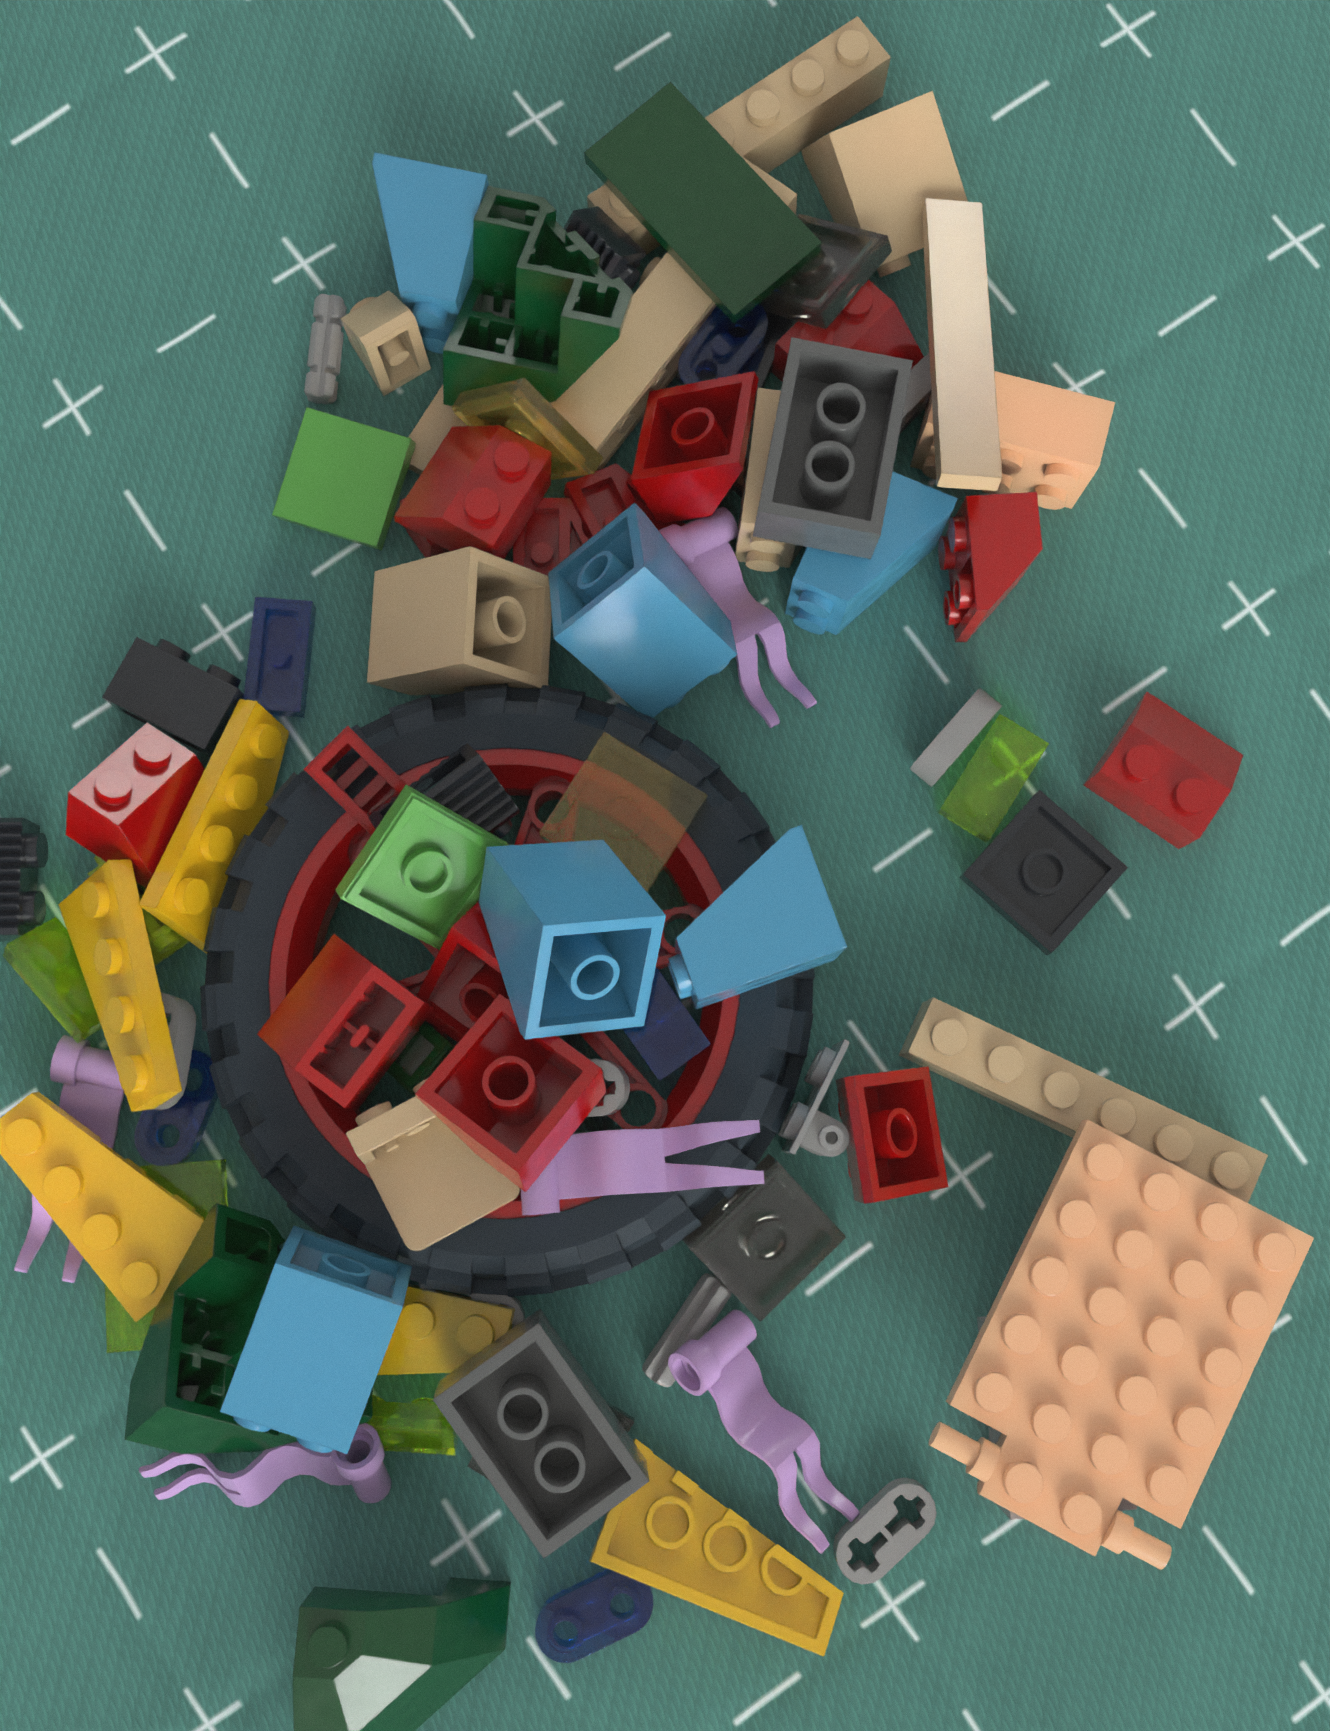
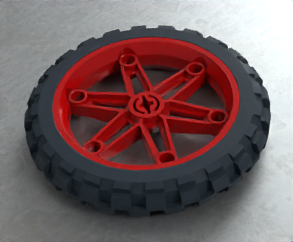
M508 683L464 687L463 692L434 698L429 694L389 708V714L361 728L358 725L351 728L408 786L412 782L418 781L422 775L427 774L431 768L438 766L451 753L458 751L462 745L468 743L481 756L509 796H531L514 845L573 842L575 840L580 808L606 819L632 836L659 862L673 881L686 905L662 910L666 918L655 971L668 967V958L676 955L675 947H672L664 937L667 925L677 919H684L692 923L775 843L769 830L770 826L745 792L742 793L720 770L721 766L688 739L684 741L660 726L658 720L619 702L617 705L587 697L585 692L547 685H542L541 689L509 687ZM351 748L327 774L336 781L360 755ZM369 765L344 791L353 799L378 772ZM305 770L298 775L294 772L265 804L268 809L249 836L244 834L225 872L228 875L226 885L218 907H212L203 949V951L207 952L205 985L200 986L202 1031L207 1032L212 1060L209 1069L222 1109H227L240 1136L238 1142L262 1179L266 1178L288 1203L286 1207L317 1234L412 1266L409 1280L424 1284L427 1288L466 1295L487 1294L515 1297L554 1293V1291L581 1285H591L631 1270L640 1263L663 1251H667L699 1228L728 1199L730 1200L741 1185L671 1192L559 1200L560 1213L522 1215L520 1188L518 1197L506 1205L421 1251L410 1250L404 1244L365 1164L357 1157L346 1135L347 1132L358 1127L355 1119L362 1112L359 1109H349L341 1106L290 1067L257 1035L322 950L330 921L341 900L335 889L371 837ZM387 782L362 808L370 815L396 790ZM550 800L565 802L570 807L567 818L557 825L542 823L538 819V811L545 802ZM420 940L436 958L440 950ZM814 968L702 1007L699 1030L692 1053L681 1077L666 1101L603 1031L579 1033L602 1060L612 1061L623 1068L629 1078L630 1093L635 1091L646 1092L655 1101V1116L649 1123L637 1127L627 1123L622 1117L621 1109L607 1116L623 1129H659L709 1122L759 1120L760 1133L707 1144L665 1157V1163L707 1165L754 1170L782 1125L795 1096L805 1058H807L814 1015L812 1013ZM429 970L398 982L417 995ZM426 1020L430 1025H432V1026H433L436 1030H438L442 1035H444L445 1037H450V1036H448L446 1033H444L443 1031H441L439 1028H437L435 1025H433L432 1023H430L428 1020ZM615 1082L606 1090L605 1095L615 1094ZM605 1095L597 1103V1106H604L603 1100Z

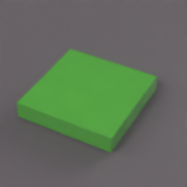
M306 407L272 515L280 520L382 551L416 443L411 438Z
M405 785L335 890L340 899L440 950L451 927L479 901L486 848L490 846H507L509 844L412 787Z

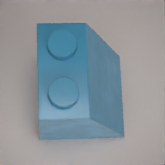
M374 153L372 166L401 300L416 318L425 349L443 354V348L473 280L474 217L489 186L487 175Z
M892 471L881 536L871 559L807 547L792 580L785 614L794 617L793 622L808 632L824 634L827 631L835 635L840 633L936 548L958 498Z
M635 503L548 573L554 639L631 707L653 718L665 708L677 705L689 690L708 676L721 672L729 664L730 660L738 655L731 621L643 510Z
M802 825L789 829L676 938V955L668 958V968L680 1000L691 996L695 1009H699L834 961L847 948Z
M604 840L487 847L479 904L517 1025L523 1038L526 1040L644 1026L666 915Z
M293 1226L273 1267L220 1412L233 1416L239 1425L249 1430L266 1432L273 1429L294 1436L302 1446L312 1451L329 1453L336 1450L348 1454L403 1308L412 1266Z

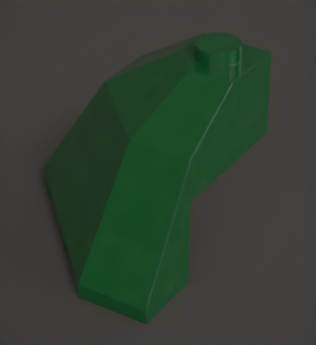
M488 186L474 217L473 280L443 348L444 405L501 416L555 402L620 337L632 301V290L620 277L611 279L599 267L600 256L576 231L567 233L556 221L557 210L544 197Z
M216 1203L208 1212L155 1308L131 1379L124 1440L180 1454L258 1452L297 1441L296 1437L273 1429L266 1432L249 1430L239 1425L233 1416L220 1412L273 1267L281 1252L279 1246L285 1242L270 1220ZM373 1388L359 1425L365 1424L373 1418Z
M450 1577L442 1596L315 1586L299 1607L293 1667L294 1731H415L505 1650L511 1582Z

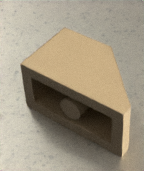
M387 291L378 297H368L359 301L353 306L349 314L340 318L350 344L383 396L431 369L415 316L391 291Z

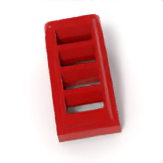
M346 726L304 768L371 836L376 829L368 818L370 815L362 807L387 782L396 791L383 804L388 803L392 797L399 795L405 785H407L349 726ZM353 748L360 757L334 781L327 772ZM370 765L378 774L352 799L344 790Z

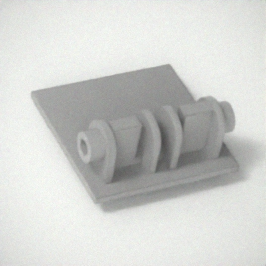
M844 1039L833 1045L831 1049L825 1046L823 1050L819 1049L804 1079L805 1082L813 1085L804 1104L797 1102L791 1105L779 1129L778 1135L787 1139L781 1150L782 1152L795 1155L798 1148L801 1147L815 1155L834 1157L840 1155L847 1148L849 1133L845 1125L817 1109L850 1044L849 1041Z

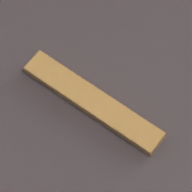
M926 198L922 211L936 484L937 487L997 491L1002 480L982 203Z

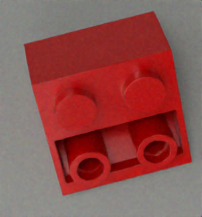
M1037 492L966 496L956 516L950 517L948 530L945 536H941L939 540L938 558L940 569L949 570L950 591L944 592L943 614L945 624L954 626L955 643L968 641L1018 584L1042 551Z
M333 934L257 1035L290 1067L341 1106L349 1109H359L434 1008L337 935Z

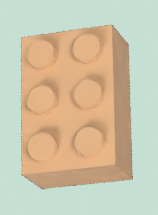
M994 371L1002 480L997 491H982L989 494L1037 492L1039 507L1052 510L1064 507L1072 509L1100 466L1115 402ZM931 392L910 467L921 469L926 476L936 480Z

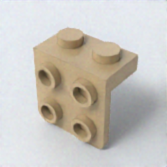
M427 1079L413 1088L414 1093L420 1089ZM416 1096L394 1108L387 1101L366 1110L355 1119L358 1127L346 1133L357 1157L365 1164L404 1244L412 1251H421L513 1201L520 1193V1188L476 1155Z

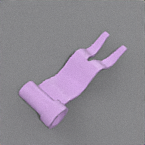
M721 507L716 509L709 517L698 518L681 527L672 524L658 530L731 621L738 653L735 657L740 686L750 705L762 716L768 727L772 728L778 725L780 720L760 685L756 634L764 645L768 665L775 679L784 689L795 696L806 709L817 704L812 693L798 680L791 669L787 659L785 633L780 621L770 609L757 602L747 590L738 560L729 544V541L736 539L738 536L737 523L731 512L727 508Z
M63 1035L55 1048L50 1067L51 1081L64 1084L59 1107L98 1135L101 1141L113 1150L125 1092L121 1087L111 1052L91 1047L89 1040ZM33 1194L30 1227L14 1271L23 1273L28 1272L53 1223V1219ZM70 1240L63 1268L62 1281L75 1283L83 1256Z
M759 1120L722 1121L659 1129H621L572 1134L527 1192L521 1189L522 1215L560 1213L559 1200L765 1184L764 1171L665 1163V1157L723 1140L760 1133Z
M732 1310L700 1339H690L674 1351L668 1358L669 1369L677 1383L688 1393L700 1396L709 1390L716 1402L721 1421L730 1436L741 1447L762 1459L773 1471L778 1482L779 1505L786 1519L821 1554L830 1544L823 1532L810 1519L800 1504L796 1492L797 1463L793 1452L795 1451L801 1459L805 1482L820 1499L841 1512L850 1522L860 1512L825 1476L821 1467L820 1442L814 1430L803 1419L781 1407L769 1394L764 1385L759 1365L747 1348L756 1338L755 1326L743 1312Z
M367 1423L358 1425L348 1454L336 1450L329 1453H320L307 1449L296 1441L264 1450L245 1469L235 1473L219 1471L203 1453L180 1454L172 1452L153 1464L139 1468L141 1475L147 1478L160 1475L178 1465L194 1463L204 1466L206 1468L188 1471L169 1485L155 1489L154 1495L158 1500L167 1499L191 1485L205 1482L217 1485L235 1505L247 1508L262 1503L285 1480L297 1475H311L330 1485H352L357 1497L365 1503L381 1501L391 1489V1478L383 1462L385 1456L384 1446L377 1431Z

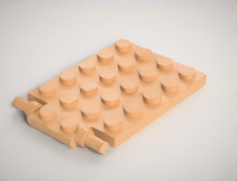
M1081 1120L946 1400L952 1407L1001 1432V1435L996 1444L983 1437L975 1441L946 1424L938 1422L930 1436L929 1445L965 1464L966 1473L979 1479L977 1483V1493L1088 1554L1096 1556L1101 1545L1116 1554H1120L1124 1550L1160 1570L1164 1569L1171 1556V1545L1135 1527L1132 1517L1117 1510L1120 1502L1124 1498L1181 1529L1314 1237L1094 1122Z

